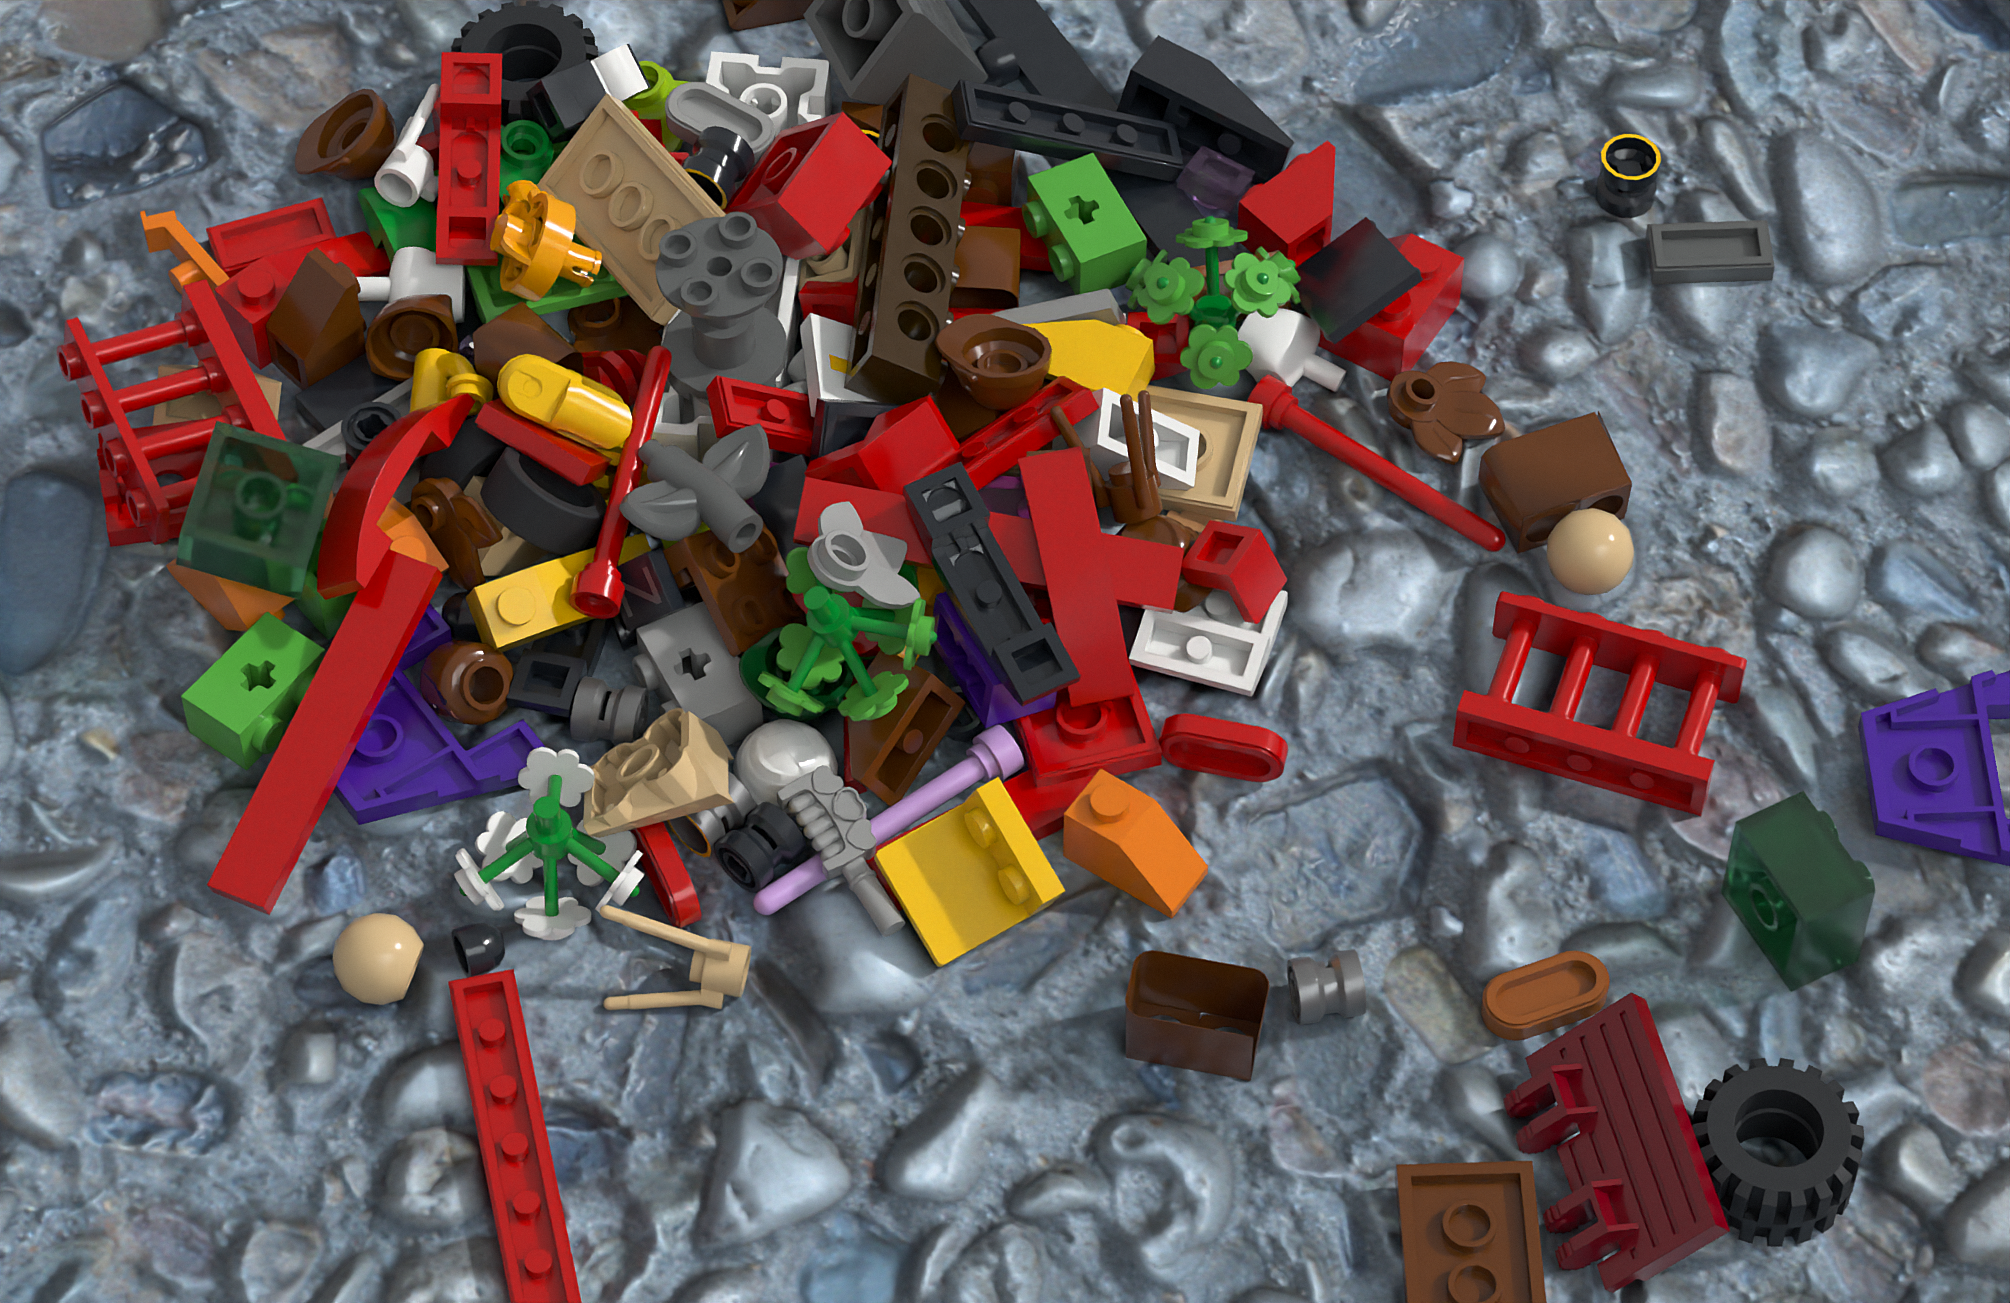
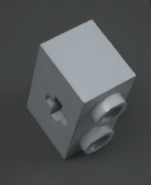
M704 601L636 629L639 655L632 658L633 670L640 686L648 688L649 692L655 691L662 703L659 705L660 716L675 708H682L685 713L690 711L716 729L726 746L746 738L750 733L763 725L762 703L742 683L738 665L740 658L739 656L733 657L729 653Z

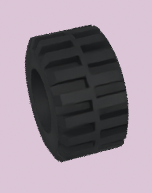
M526 1V6H515L514 2L501 4V10L493 12L491 9H487L479 13V22L468 21L461 28L462 37L454 38L451 52L502 54L501 125L506 127L514 121L529 120L543 128L525 92L550 75L561 70H567L588 59L591 61L599 57L598 46H595V37L590 28H583L582 19L574 13L564 16L563 7L551 4L549 7L543 8L540 7L539 1ZM526 78H537V79H538V80L531 81V82H513V81H516V80L526 79ZM582 125L551 140L552 144L571 140Z
M1765 1058L1751 1059L1747 1071H1744L1738 1064L1726 1069L1722 1082L1713 1079L1707 1085L1703 1100L1698 1099L1691 1125L1728 1227L1732 1226L1740 1230L1738 1240L1751 1244L1753 1243L1754 1236L1767 1238V1246L1782 1247L1784 1237L1792 1236L1795 1243L1800 1244L1811 1239L1813 1228L1822 1234L1834 1225L1836 1214L1842 1215L1849 1204L1863 1154L1864 1127L1857 1125L1860 1113L1854 1101L1842 1102L1845 1089L1836 1080L1828 1084L1820 1080L1822 1071L1811 1065L1807 1067L1805 1072L1793 1068L1795 1060L1780 1058L1778 1066H1768ZM1756 1137L1778 1138L1795 1146L1805 1156L1807 1161L1792 1167L1766 1165L1751 1157L1742 1148L1740 1143Z

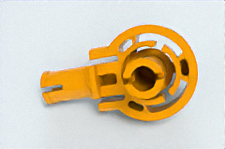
M518 180L509 184L506 188L509 195L503 194L502 197L505 209L495 220V228L490 241V249L504 255L500 271L501 288L506 292L531 302H537L543 298L558 276L575 282L583 288H588L594 281L593 277L588 275V271L595 275L598 274L602 253L596 249L592 250L572 242L576 223L574 206L549 195L546 191H540L538 186L531 181Z

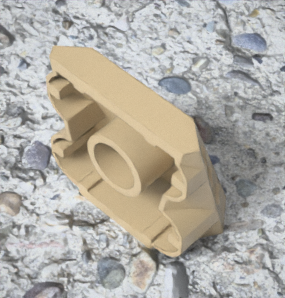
M682 708L671 709L656 719L648 727L642 738L631 744L622 743L605 753L594 765L590 766L594 772L595 779L592 788L584 792L583 827L589 836L601 838L734 803L729 794L728 761L734 758L716 729L690 711L685 713Z

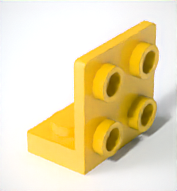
M999 777L977 788L963 804L883 847L874 855V860L934 963L939 967L952 962L1044 910L1065 892L1060 880Z

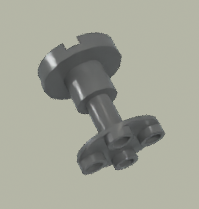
M731 212L724 217L697 220L678 230L667 232L659 243V256L655 266L656 279L659 289L666 300L674 307L682 310L668 325L662 346L668 348L672 354V362L667 378L670 385L679 395L690 400V394L697 398L708 400L706 388L716 375L776 387V378L782 373L783 369L785 372L788 362L787 338L780 320L770 310L763 307L778 290L783 273L782 255L776 242L767 232L757 227V223L752 216L743 212Z

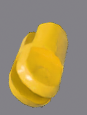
M530 354L519 355L510 359L499 372L497 388L502 402L516 414L534 421L553 432L591 448L602 447L604 449H611L622 444L630 435L633 422L630 408L624 403L619 394L601 383L540 356Z

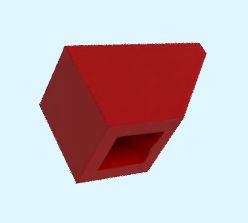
M1328 140L1310 153H1302L1296 156L1284 171L1265 184L1253 186L1239 201L1237 230L1248 232V239L1240 243L1252 254L1255 255L1256 249L1260 246L1267 253L1280 251L1288 260H1293L1296 267H1298L1331 243L1336 147Z

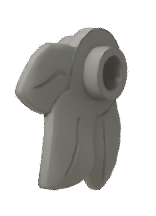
M850 502L832 504L823 510L818 518L819 537L815 539L807 552L809 566L816 578L828 588L842 592L855 591L873 604L884 608L901 609L914 604L916 598L920 597V593L909 581L897 574L905 559L907 543L901 539L863 530L861 520Z

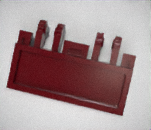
M1631 992L1525 1058L1532 1077L1518 1085L1517 1089L1510 1090L1509 1094H1505L1506 1097L1503 1098V1103L1507 1115H1510V1118H1524L1538 1113L1541 1109L1544 1110L1557 1102V1106L1530 1121L1529 1125L1523 1126L1522 1129L1518 1130V1133L1515 1134V1139L1519 1150L1523 1154L1528 1153V1155L1544 1152V1150L1550 1149L1551 1146L1559 1144L1580 1131V1134L1556 1148L1572 1193L1556 1202V1205L1550 1206L1542 1214L1546 1229L1550 1234H1563L1568 1231L1571 1232L1573 1229H1578V1226L1584 1225L1596 1217L1598 1220L1597 1223L1570 1238L1568 1242H1563L1561 1246H1558V1250H1555L1556 1259L1562 1270L1583 1269L1585 1266H1590L1592 1262H1597L1621 1248L1619 1252L1597 1264L1605 1290L1614 1293L1636 1279L1647 1281L1730 1232L1646 999Z

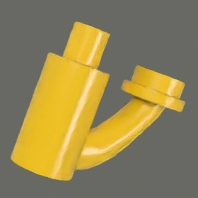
M439 348L425 349L416 355L409 413L468 393L476 401L468 415H477L483 404L492 400L493 385L485 377L477 375L472 364L464 356Z

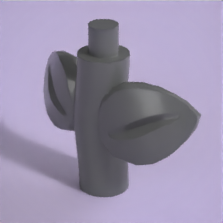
M760 423L746 426L723 437L711 446L700 462L688 455L677 445L664 447L655 439L648 440L642 445L638 456L648 466L647 478L652 483L640 486L627 493L619 507L623 516L634 526L653 537L666 541H679L696 533L702 522H704L711 532L734 553L748 549L758 539L763 528V520L745 500L760 492L767 479L770 466L767 435Z

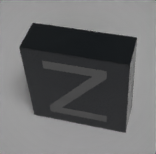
M661 547L617 566V570L621 573L620 581L625 586L619 611L628 632L686 607Z

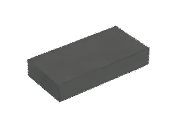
M1767 220L1647 224L1645 240L1652 284L1767 281L1773 279L1775 266Z

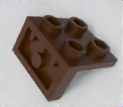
M764 521L758 539L748 549L739 553L730 551L711 530L683 538L663 551L679 590L682 591L696 585L729 653L733 657L743 655L748 648L756 644L761 637L773 628H781L793 623L803 626L808 625L805 612L797 605L792 592L787 588L786 578L790 573L778 551L777 542L772 533L767 529Z

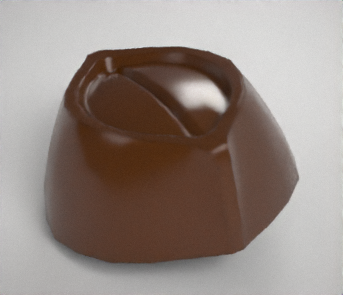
M421 294L402 297L386 304L376 314L367 329L365 348L371 371L386 378L406 381L413 377L415 357L419 352L425 349L439 348L452 353H458V337L452 311V298L447 294Z

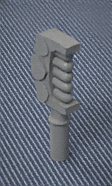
M824 765L817 767L816 770L805 774L778 791L777 803L780 808L784 810L788 807L792 814H797L796 822L802 827L805 826L803 830L804 835L809 839H813L812 847L816 851H821L819 856L823 861L822 872L826 879L830 880L843 874L849 882V889L855 892L881 934L887 937L899 931L905 925V921L876 878L877 873L871 870L866 863V860L874 857L876 853V838L871 833L872 824L867 820L866 804L859 798L858 792L854 788L843 787L841 777L835 776L831 768Z

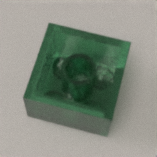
M216 421L180 532L176 565L301 600L335 492L341 457Z
M1802 791L1736 821L1721 894L1790 992L1857 962L1876 891L1875 883L1865 864L1860 860H1853L1841 844L1837 828L1831 817L1823 810L1818 811L1805 792Z

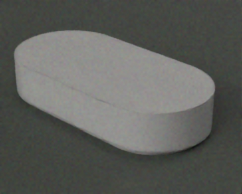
M688 82L679 85L666 98L665 113L669 130L675 136L693 146L701 132L707 127L719 126L727 128L741 136L752 148L755 156L752 166L754 167L775 139L774 124L768 115L708 83Z

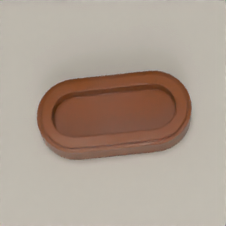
M1566 951L1497 975L1489 981L1483 992L1481 1004L1483 1022L1498 1037L1519 1041L1591 1017L1599 1012L1606 1002L1610 983L1608 971L1598 958L1589 953Z

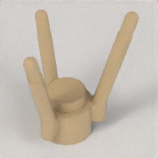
M604 905L600 908V915L603 918L693 949L694 954L689 980L701 983V990L608 997L603 1003L607 1010H634L694 1005L722 1009L725 995L742 997L750 965L751 946L713 938L708 939L609 905Z

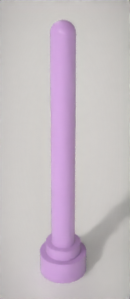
M999 724L991 726L973 738L974 746L966 751L967 758L869 820L872 824L871 833L876 838V846L982 779L988 783L994 778L999 777L1003 781L1023 768L1024 759L1022 753L1009 732ZM821 852L760 890L753 900L756 911L762 915H771L826 880L822 872L823 861L819 856Z

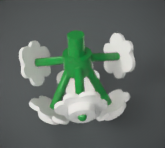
M540 747L529 753L527 756V767L521 769L518 775L519 784L525 789H529V799L534 804L533 812L528 818H522L516 821L514 816L503 811L496 812L490 816L486 823L487 832L480 834L475 841L476 850L485 856L482 861L483 869L481 870L467 851L461 848L457 851L455 857L462 866V869L457 871L454 876L460 885L459 891L461 895L468 896L476 906L486 900L494 911H500L504 908V904L493 889L490 881L502 882L510 877L517 884H525L532 878L533 869L543 866L544 896L529 899L526 902V908L515 911L514 919L516 923L522 924L523 932L529 936L538 937L543 940H559L572 934L575 931V927H581L590 923L591 911L586 907L578 906V901L574 898L563 897L558 899L557 860L568 855L569 861L577 865L576 871L579 881L586 886H598L604 879L612 884L595 908L600 913V908L607 905L611 899L622 906L629 896L635 897L639 894V887L637 885L645 874L634 866L643 853L639 850L636 851L637 840L630 831L598 838L587 834L583 827V820L578 824L577 829L572 827L570 815L560 808V803L566 807L576 806L581 800V793L590 790L594 785V772L587 765L579 764V756L573 750L564 749L556 753L552 749ZM629 860V862L625 866L624 861Z

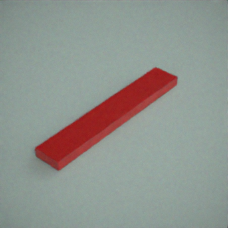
M805 477L793 537L795 544L811 546L815 539L819 537L818 518L823 510L832 504L850 502L861 520L863 530L901 539L907 543L903 564L935 570L915 526L904 495ZM989 511L991 515L988 526L1020 584L1024 587L1047 591L1032 520ZM1102 533L1117 604L1172 614L1185 548Z
M388 549L366 588L358 591L207 883V886L213 893L265 914H271L443 577L438 567Z
M514 969L448 981L510 1302L582 1303Z

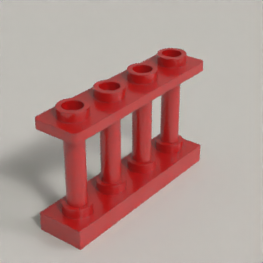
M206 279L183 285L181 312L175 313L174 320L90 343L78 317L65 320L64 344L57 346V358L60 369L67 382L76 381L81 392L80 406L84 420L91 430L99 429L104 439L103 454L108 470L112 477H122L128 489L126 491V501L131 518L137 527L145 525L154 545L168 541L171 510L250 487L256 492L263 490L268 501L293 484L299 488L301 468ZM182 344L185 349L193 348L199 360L198 367L114 391L102 368L104 365ZM203 391L208 396L216 395L222 407L221 415L138 439L125 415L129 412ZM229 439L232 444L239 442L246 455L245 463L163 487L159 486L148 463L149 461Z
M1505 591L1500 592L1495 607L1492 634L1496 638L1506 640L1487 695L1467 690L1463 691L1456 712L1452 746L1701 816L1708 797L1715 760L1698 756L1716 699L1732 704L1738 702L1747 660L1743 657L1732 655L1718 647H1703L1668 637L1657 630H1642L1613 622L1596 613H1581L1545 603L1535 596L1516 595ZM1531 647L1567 657L1554 699L1547 713L1511 703ZM1592 665L1629 675L1611 730L1573 721ZM1654 682L1692 692L1673 748L1636 738Z

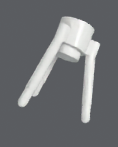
M432 84L429 87L415 115L408 118L395 148L374 178L378 193L393 205L410 207L416 203L420 196L429 202H433L438 196V176H434L433 159L424 148L415 145L440 94L441 87L438 84Z

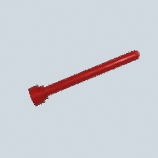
M655 346L648 352L631 414L633 421L631 432L623 444L592 563L586 564L583 571L578 572L574 577L569 604L579 613L599 619L615 617L619 613L625 586L620 581L621 573L617 570L629 520L623 516L619 507L623 497L638 488L644 463L638 456L642 445L652 438L672 362V354L664 346Z
M1268 374L1258 382L1251 392L1247 402L1261 404L1263 407L1262 428L1269 429L1274 427L1277 430H1282L1286 427L1487 551L1497 552L1504 547L1506 536L1501 529L1299 407V400L1292 395V388L1279 379Z

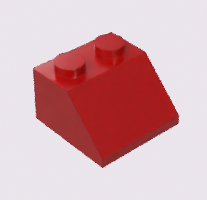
M844 112L833 114L781 130L722 211L725 214L743 212L752 216L757 223V227L767 232L773 238L781 254L792 259L800 260L819 254L827 256L836 251L848 238L850 229L847 225L856 212L866 208L879 195L883 188L880 179L893 162Z
M1412 233L1388 238V240L1414 267L1419 268L1423 280L1336 344L1326 340L1324 332L1320 329V340L1318 343L1319 347L1391 382L1399 373L1409 371L1414 367L1460 303L1465 258Z

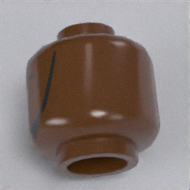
M453 640L439 645L427 656L421 669L420 690L424 700L440 718L449 722L482 725L496 720L508 708L506 697L509 693L514 673L512 665L500 650H495L488 643Z

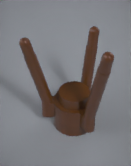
M1141 390L1137 396L1139 430L1132 397L1129 394H1123L1120 397L1122 422L1129 461L1112 466L1108 470L1110 479L1104 481L1091 459L1093 494L1098 508L1111 506L1114 520L1120 524H1131L1148 520L1159 514L1163 509L1158 487L1161 486V481L1156 466L1150 394L1146 390ZM1053 406L1050 409V414L1069 448L1080 446L1081 449H1085L1060 406Z

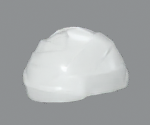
M778 719L766 723L750 733L738 749L733 765L734 776L749 791L756 807L762 802H770L780 808L777 803V792L796 779L816 770L819 766L830 767L832 773L838 776L837 760L827 740L816 729L790 719ZM787 807L786 809L782 810V811H784L789 817H795V816H797V814H792V813L788 810V807Z

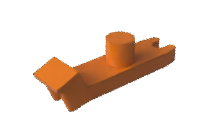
M175 210L146 216L145 211L140 212L149 253L169 249L181 262V264L168 271V276L175 289L182 294L183 285L206 279L215 296L214 289L230 278L177 220Z

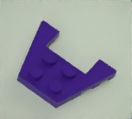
M430 602L333 790V793L358 825L520 785L518 775L521 769L527 767V756L536 748H546L524 719L467 751L454 738L402 672L427 658L439 645L452 641L451 628Z
M1993 670L1971 676L1969 684L1938 693L1936 688L1861 712L1858 731L1875 835L2010 866V819L2005 816L1988 719H2010V670L1995 675Z

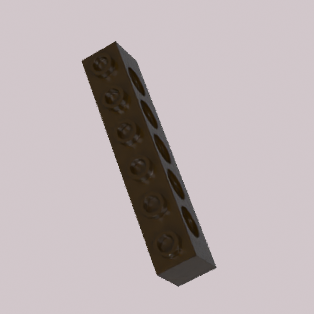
M912 73L908 74L883 106L877 147L893 163L880 179L883 185L881 192L869 204L844 384L845 389L878 402L907 404L928 394L934 396L940 390L947 374L948 362L942 359V354L935 344V339L943 328L954 321V314L948 311L950 295L957 284L960 267L954 264L956 248L963 237L966 225L965 219L960 217L961 203L971 183V173L966 171L967 157L975 141L959 138L951 96L952 90Z

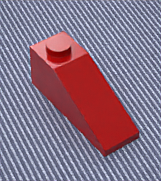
M365 231L263 256L214 289L215 298L243 354L256 367L262 370L272 363L265 325L307 253L317 247L335 264L342 262L348 266L356 277H389L391 264L384 248H375L372 238Z

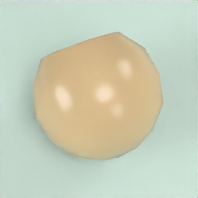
M1595 508L1573 511L1557 523L1548 537L1547 561L1551 574L1566 589L1583 595L1608 593L1621 584L1633 566L1634 547L1629 529L1615 515Z
M373 913L358 917L345 928L335 941L333 951L334 973L343 989L362 1003L384 1005L402 1000L415 973L424 944L414 927L396 915Z

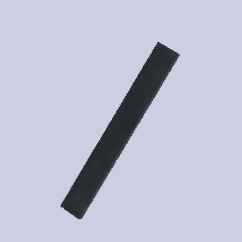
M958 0L988 40L1001 36L1009 43L1018 63L1019 81L1029 94L1116 112L1118 105L1036 0ZM1103 168L1147 238L1146 247L1155 258L1162 249H1165L1169 252L1167 265L1177 257L1186 259L1190 264V268L1206 265L1205 248H1188L1185 244L1176 242L1177 234L1185 233L1186 229L1192 228L1193 221L1204 218L1177 181L1171 182ZM1227 246L1218 247L1219 262L1235 258Z

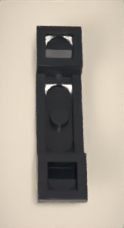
M961 462L903 486V494L915 526L948 597L979 651L1011 696L1023 707L1079 682L1081 675L1051 622L1043 625L988 526L991 514Z
M630 521L625 538L635 535L636 526ZM602 523L583 551L596 547ZM612 618L589 620L534 640L531 649L524 648L506 697L507 705L570 717L575 695L582 678L585 676L592 677L612 624Z

